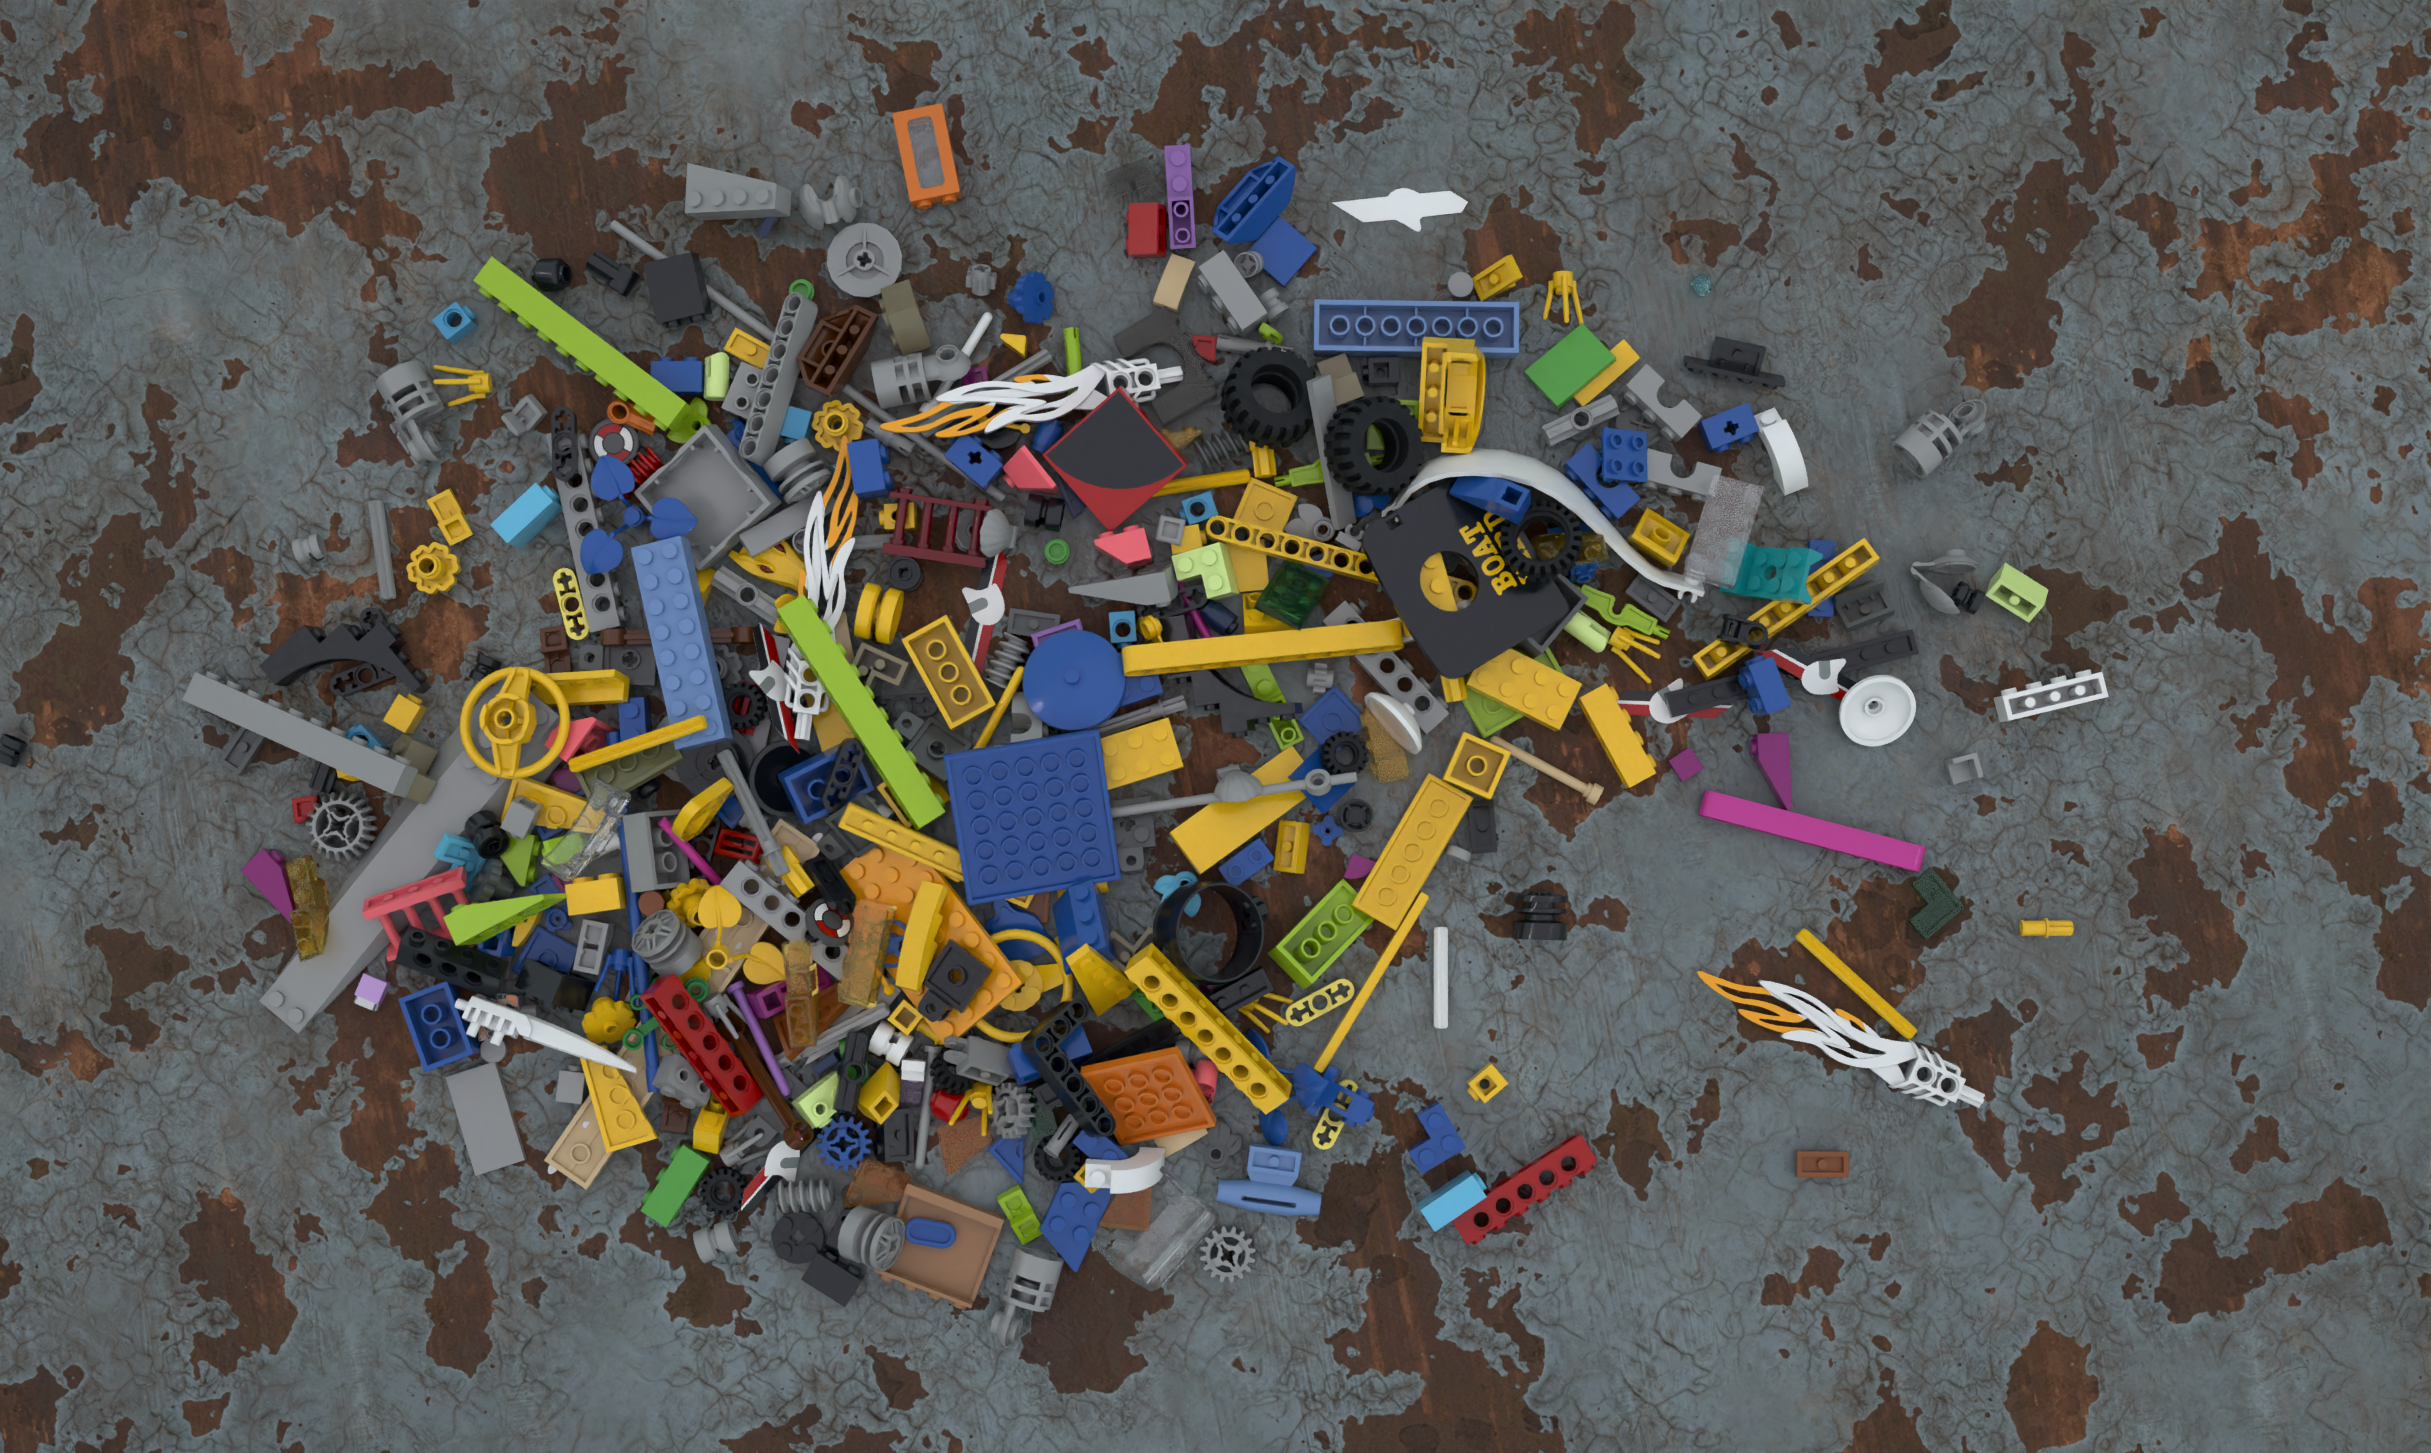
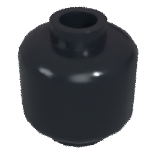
M543 258L536 262L532 269L531 277L533 282L542 291H563L571 283L572 271L570 266L561 258Z

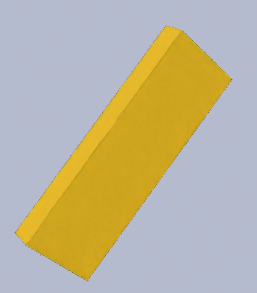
M735 327L723 350L763 370L770 346Z
M1624 339L1610 350L1616 357V361L1572 397L1580 407L1586 406L1640 359L1638 354Z

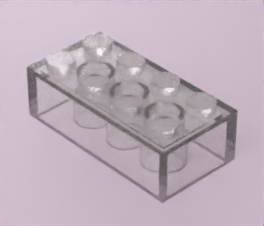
M1713 474L1683 576L1734 590L1764 487Z

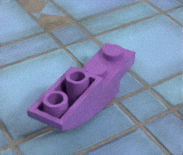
M1190 144L1164 146L1171 249L1196 248Z

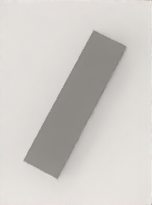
M827 486L819 490L822 493V498L827 490ZM817 492L741 533L738 538L750 557L753 559L794 536L800 529H806L808 515ZM833 495L830 497L825 508L824 518L832 514L836 502Z

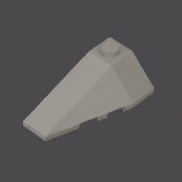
M1169 560L1145 565L1146 568L1140 569L1135 573L1130 569L1122 570V572L1114 574L1113 578L1105 574L1075 581L1068 587L1069 593L1141 605L1156 604V607H1164L1170 605L1171 601L1178 595V581L1173 561Z

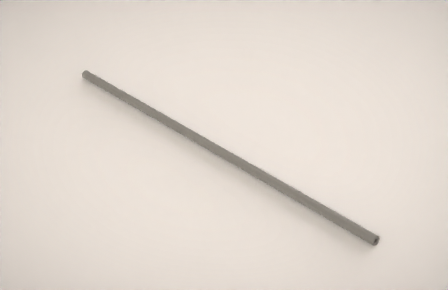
M613 220L610 224V229L654 260L668 258L618 221ZM706 284L708 296L712 301L772 342L775 333L773 330ZM848 383L842 390L843 393L884 422L888 423L899 420L885 409L881 410L878 404ZM901 433L980 488L945 458V451L919 433ZM990 485L984 491L999 503H1002L1007 497L1006 494L993 485Z

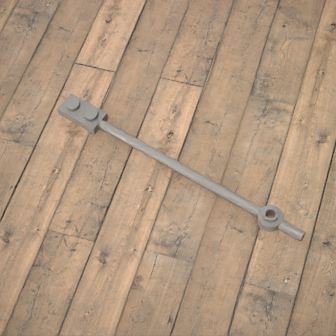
M1314 769L1302 780L1262 785V792L1259 795L1257 794L1256 797L1305 789L1314 796H1321L1328 793L1332 785L1358 782L1357 773L1349 772L1330 775L1326 770ZM1214 793L1114 807L1111 808L1112 818L1222 801L1216 798Z

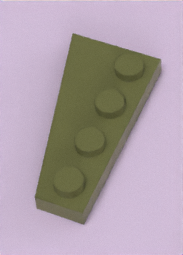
M671 740L595 767L575 772L592 809L597 811L686 759L682 751L675 750L674 742Z

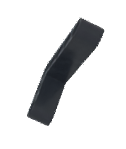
M1082 999L1063 1001L1024 1037L1021 1044L1022 1051L1089 1137L1110 1136L1116 1129L1115 1118L1059 1046L1087 1018L1089 1007ZM1071 1006L1074 1009V1016L1071 1014ZM1054 1023L1057 1026V1033L1053 1030ZM1036 1040L1040 1043L1039 1050L1036 1048ZM1052 1060L1055 1062V1070L1051 1066ZM1068 1080H1069L1070 1083H1071V1089H1070V1091H1069L1068 1088H1067V1081H1068ZM1083 1100L1086 1103V1110L1083 1109ZM1099 1120H1100L1101 1125H1102L1101 1130H1099V1128H1098V1121H1099Z

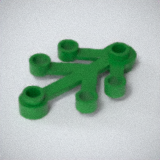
M660 977L654 978L651 985ZM692 977L686 983H683L684 988L698 1002V1005L708 997L709 985L703 978ZM695 985L701 987V991L697 994L691 992L692 987ZM640 993L633 994L630 998V1005L634 1010L648 1009L644 1003L640 1006L633 1004L635 998H640ZM653 1016L638 1028L627 1029L622 1036L623 1045L628 1050H638L644 1043V1036L660 1025ZM666 1033L662 1038L663 1047L667 1050H673L677 1046L675 1043L673 1045L665 1043L666 1039L669 1038V1035ZM636 1034L638 1039L631 1042L628 1040V1036Z

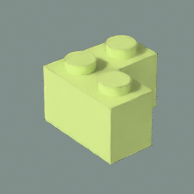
M1218 542L1171 556L1177 581L1188 583L1203 579L1207 599L1217 601L1239 594L1226 544Z

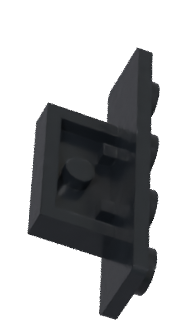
M1715 336L1709 360L1684 355V366L1694 373L1707 371L1712 372V375L1718 378L1736 377L1742 383L1760 382L1764 387L1770 389H1777V386L1784 387L1786 383L1782 375L1760 371L1766 352L1765 346Z

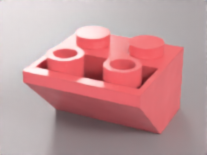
M1138 525L1129 526L1123 529V533L1115 535L1113 531L1101 533L1098 535L1099 539L1094 540L1098 552L1127 569L1153 563L1144 527L1139 528Z

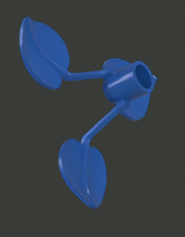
M602 455L599 457L591 475V487L593 492L603 500L611 501L619 497L627 507L623 514L625 524L613 531L609 536L602 529L590 531L584 537L581 544L580 558L582 566L589 575L615 569L623 560L624 550L622 544L613 538L624 530L629 529L630 526L642 527L648 520L652 521L650 526L652 535L660 540L686 535L698 524V519L689 511L685 504L672 497L658 500L652 507L653 516H648L643 508L632 506L623 496V494L631 492L635 487V478L632 471L619 459Z
M1248 1028L1245 1037L1269 1061L1270 1053L1267 1044L1253 1028ZM1299 1063L1295 1070L1276 1068L1280 1073L1293 1075L1291 1084L1293 1091L1296 1093L1265 1115L1260 1111V1128L1266 1141L1271 1146L1278 1147L1285 1141L1288 1132L1287 1121L1283 1113L1279 1111L1280 1108L1296 1098L1304 1107L1314 1105L1329 1083L1328 1080L1323 1078L1318 1071L1314 1070L1307 1063Z

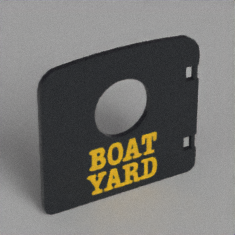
M1453 477L1375 521L1365 529L1362 535V549L1392 606L1435 670L1447 679H1458L1559 620L1568 612V604L1551 577L1546 578L1547 582L1541 583L1540 578H1536L1535 582L1529 581V576L1523 579L1519 577L1518 571L1516 573L1511 571L1510 565L1507 566L1500 543L1501 528L1505 526V519L1450 495L1451 486L1454 485L1458 477ZM1397 517L1401 525L1390 530L1387 522ZM1522 530L1517 539L1519 550L1527 558L1542 561ZM1448 552L1459 555L1473 568L1477 579V591L1468 607L1459 611H1445L1435 607L1425 597L1420 585V573L1425 561L1434 554Z

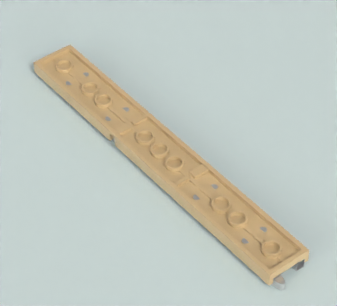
M783 818L779 819L771 831L778 846L783 847L788 844L794 850L801 861V866H803L806 860L818 857L821 853L817 847V842L824 836L823 833H817L811 839ZM760 854V864H756L760 869L757 872L765 878L769 875L780 884L778 889L783 893L791 892L784 880L776 877L766 861L767 858H763V855ZM749 879L745 882V888L749 892H757L759 890V883L754 879ZM770 895L766 897L765 904L767 907L775 909L780 905V901L776 896ZM741 902L742 914L740 920L733 927H723L721 944L729 948L730 956L742 953L750 954L752 946L760 942L770 927L768 923ZM718 927L704 928L699 935L702 941L701 958L707 957L711 947L715 945ZM747 958L735 960L733 963L727 962L726 966L719 970L711 968V975L707 980L709 995L720 991L723 995L726 988L743 967ZM700 986L691 989V992L695 994L701 991ZM700 1002L699 1008L701 1009L702 1007H704L702 1002ZM640 1020V1022L638 1023V1025L636 1026V1028H638L639 1026H641V1020ZM661 1025L656 1027L659 1065L663 1056L674 1054L681 1056L682 1053L678 1047L673 1050H667L663 1047L662 1038L666 1031ZM631 1034L628 1040L634 1042L638 1039V1036ZM670 1037L665 1041L667 1045L674 1044ZM644 1044L638 1050H628L623 1045L616 1056L635 1066L636 1073L621 1069L620 1071L644 1110L656 1093H648ZM590 1094L544 1159L545 1162L550 1164L548 1167L549 1174L560 1171L586 1190L592 1186L615 1152L606 1153Z

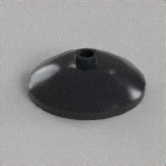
M787 740L773 742L764 747L755 756L748 774L749 789L757 805L772 815L779 817L796 816L777 774L817 755L809 746L797 741L799 753Z

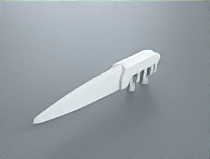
M472 996L469 1001L458 998L455 1003V1008L464 1011L462 1018L470 1022L466 1034L475 1038L480 1026H483L489 1030H494L490 1043L496 1046H500L505 1034L517 1039L518 1035H521L526 1040L589 1061L636 1073L635 1066L610 1051L537 1017L478 996Z

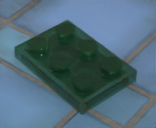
M1284 560L1256 601L1254 609L1301 631L1328 589L1331 580L1297 563Z

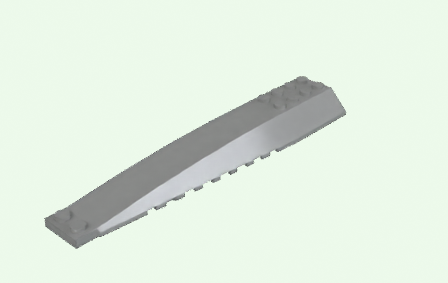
M507 678L494 683L474 707L471 715L470 729L473 743L482 757L494 765L491 741L480 728L479 715L483 705L488 704L491 699L496 697L495 695L499 694ZM531 690L528 702L535 706L537 725L530 742L521 745L519 768L537 762L550 750L544 744L548 740L550 732L560 722L559 714ZM511 714L510 718H505V723L508 725L512 720ZM460 725L438 750L426 773L436 781V784L425 804L407 797L404 798L279 974L275 983L259 1000L296 1033H302L316 1015L322 1013L362 973L361 971L368 964H371L379 953L391 943L379 919L373 918L366 921L362 914L364 900L449 871L453 863L437 860L433 853L445 832L469 838L464 827L468 818L474 813L489 810L496 814L499 821L501 820L512 779L492 776L480 769L470 759L461 740ZM558 756L544 770L528 778L545 783L553 774L552 772L564 760ZM423 901L414 904L413 907L417 914H419L429 903ZM399 909L388 913L398 933L410 924L403 910Z

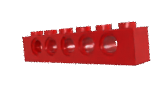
M674 973L658 978L639 996L731 1118L746 1114L760 1100L764 1093L756 1080L751 1077L745 1069L743 1062L729 1048L728 1042L720 1036L714 1028L713 1022L705 1016L699 1008L698 1002L690 996L684 988L682 981Z
M1577 1132L1484 1192L1487 1196L1485 1199L1452 1220V1223L1466 1245L1469 1243L1475 1245L1486 1237V1232L1491 1229L1497 1231L1508 1223L1506 1220L1511 1216L1519 1217L1529 1210L1528 1206L1533 1202L1541 1203L1551 1196L1550 1192L1555 1188L1563 1189L1573 1182L1571 1178L1577 1174L1585 1175L1595 1168L1593 1164L1598 1161L1582 1135ZM1566 1156H1571L1574 1160L1573 1166L1570 1169H1563L1561 1167V1161ZM1544 1170H1550L1552 1173V1178L1548 1183H1541L1539 1180L1540 1173ZM1522 1184L1530 1186V1193L1525 1197H1520L1517 1193L1519 1186ZM1500 1198H1506L1509 1201L1507 1209L1503 1211L1496 1209V1202ZM1478 1212H1485L1487 1214L1486 1222L1481 1225L1475 1224L1474 1216Z

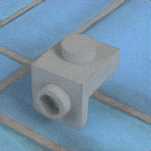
M529 394L521 400L512 412L503 414L501 419L510 432L520 436L531 433L548 412L533 394Z

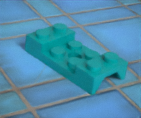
M1731 542L1719 592L1732 597L1811 605L1812 599L1805 585L1810 565L1821 560L1823 554L1810 548L1790 547L1789 549ZM1776 569V575L1771 579V573Z

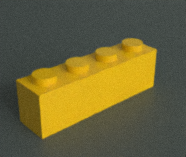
M1607 683L1576 699L1625 789L1656 774L1654 770L1656 763L1650 753L1646 754L1641 746L1644 744L1643 739L1638 731L1633 732L1629 725L1632 722L1625 709L1621 710L1617 703L1619 697L1612 686L1608 687Z

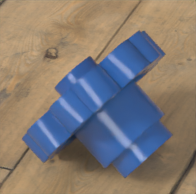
M1033 271L1027 272L1025 276H1020L1015 284V288L1008 295L1010 307L1016 310L1018 314H1023L1024 322L1030 324H1041L1043 320L1049 319L1054 308L1051 301L1054 299V292L1051 282L1046 281L1045 275Z

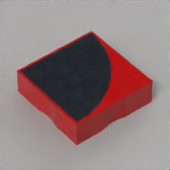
M1122 385L1042 455L1108 531H1113L1189 464L1188 460L1168 437L1151 423L1146 412Z

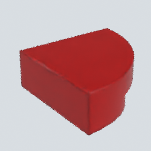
M1192 334V344L1196 353L1203 360L1215 363L1217 337Z
M320 795L291 798L294 824L303 823L311 818L308 816V813L316 812L313 804L320 802Z

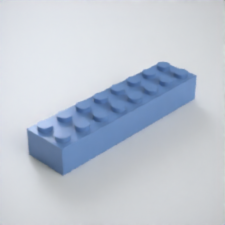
M1314 299L1313 356H1338L1346 353V356L1422 357L1424 337L1475 339V346L1480 349L1485 358L1516 359L1519 354V302Z
M677 536L631 548L669 724L672 725L698 715L705 716L708 724L704 730L674 739L675 750L687 751L732 740V730L689 539Z

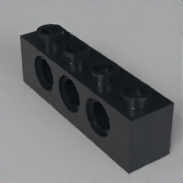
M409 925L399 944L395 963L495 999L504 982L509 961L465 945L456 946L454 941Z

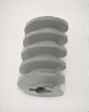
M1004 632L1003 635L1008 642L999 641L998 644L1003 651H994L998 660L990 659L989 663L994 669L986 668L984 671L989 678L983 679L1006 689L1007 681H1010L1013 676L1012 671H1015L1018 667L1016 663L1026 662L1021 654H1030L1031 651L1026 647L1027 642Z
M810 1179L808 1187H805L803 1180H799L798 1187H794L793 1180H789L787 1188H784L783 1182L780 1180L778 1183V1200L783 1213H788L790 1208H792L794 1213H798L802 1207L804 1212H809L812 1206L814 1212H819L821 1207H823L825 1212H829L834 1200L833 1180L830 1179L829 1185L825 1186L824 1180L820 1179L817 1187H815L813 1179Z

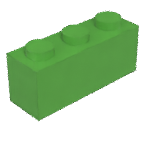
M689 1142L683 1144L682 1147L678 1145L670 1156V1159L673 1160L668 1169L663 1167L655 1179L659 1183L654 1190L649 1189L641 1201L644 1203V1206L640 1211L666 1228L673 1223L713 1161V1158L706 1153L693 1149V1145Z

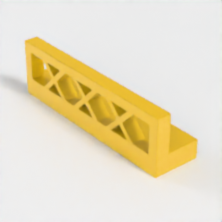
M615 669L546 674L560 687L568 706L628 703L630 678ZM532 679L531 687L533 688V693L550 707H558L550 691Z

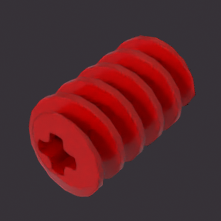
M648 445L645 447L647 455L641 452L637 453L638 462L632 458L629 459L631 464L630 470L635 478V487L631 491L633 493L638 489V485L641 486L646 481V478L648 479L654 472L665 465ZM630 492L623 494L626 500L629 501L631 499Z

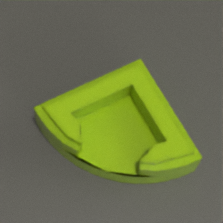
M1262 322L1258 329V336L1266 341H1272V344L1281 346L1284 337L1275 329Z

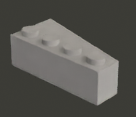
M687 163L685 214L700 221L790 216L791 191L779 184Z

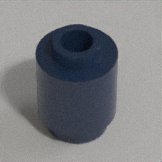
M1214 600L1210 601L1200 614L1204 618L1203 622L1222 637L1226 634L1232 635L1239 626L1236 622L1238 616L1222 603H1216Z

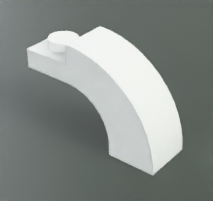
M1775 407L1754 415L1760 430L1757 433L1767 449L1773 467L1774 479L1783 494L1786 496L1808 487L1804 460L1786 419H1781Z
M1140 1147L1139 1152L1135 1156L1124 1160L1086 1159L1085 1187L1110 1188V1194L1131 1193L1149 1188L1160 1181L1164 1174L1165 1148Z

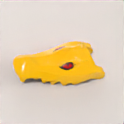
M788 540L781 542L753 559L744 546L739 553L731 550L728 554L729 558L754 577L790 587L797 592L800 570L803 569L806 573L804 557L793 548ZM803 587V594L808 595V591Z

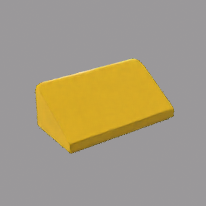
M1279 820L1274 871L1304 874L1310 832L1309 823Z

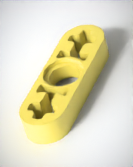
M561 568L555 572L553 583L565 629L570 638L584 641L589 638L591 633L578 576L568 568ZM566 573L567 576L572 577L568 585L570 590L576 589V593L562 594V592H568L566 585L560 583V580L564 579L563 574ZM575 597L579 601V607L576 611L569 612L566 608V602L569 598ZM582 614L583 617H577L578 623L585 626V629L581 631L582 635L579 636L578 633L573 632L577 625L574 619L569 620V616L575 617Z
M1343 978L1333 981L1290 1004L1285 1013L1287 1021L1293 1026H1302L1349 1001L1354 995V986L1349 980ZM1338 984L1348 985L1350 989L1346 991L1347 996L1343 997L1341 994L1335 996L1334 999L1337 1002L1332 1004L1330 996L1325 991L1330 988L1331 993H1334L1338 990ZM1317 995H1323L1327 999V1006L1322 1010H1317L1312 1005V1000ZM1308 1000L1309 1008L1314 1014L1309 1016L1308 1011L1301 1015L1302 1020L1299 1022L1296 1018L1291 1019L1292 1009L1295 1007L1298 1010L1306 1008L1302 1003Z
M1343 1079L1339 1082V1084L1345 1087L1348 1084L1352 1085L1351 1090L1354 1092L1358 1088L1357 1084L1350 1079ZM1341 1091L1337 1096L1339 1100H1341L1343 1096V1092ZM1348 1095L1344 1102L1350 1105L1353 1098ZM1334 1102V1105L1347 1111L1348 1107L1345 1108L1341 1103ZM1325 1107L1312 1133L1313 1143L1316 1147L1323 1150L1329 1149L1334 1145L1345 1123L1341 1120L1331 1121L1328 1117L1330 1109ZM1325 1120L1329 1125L1336 1126L1337 1129L1334 1131L1330 1128L1328 1137L1331 1140L1320 1144L1317 1134L1324 1133L1327 1126L1322 1125Z

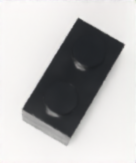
M821 1249L801 1280L843 1307H846L865 1276L860 1274L862 1271L857 1266L851 1263L846 1265L839 1261L840 1257L836 1253Z

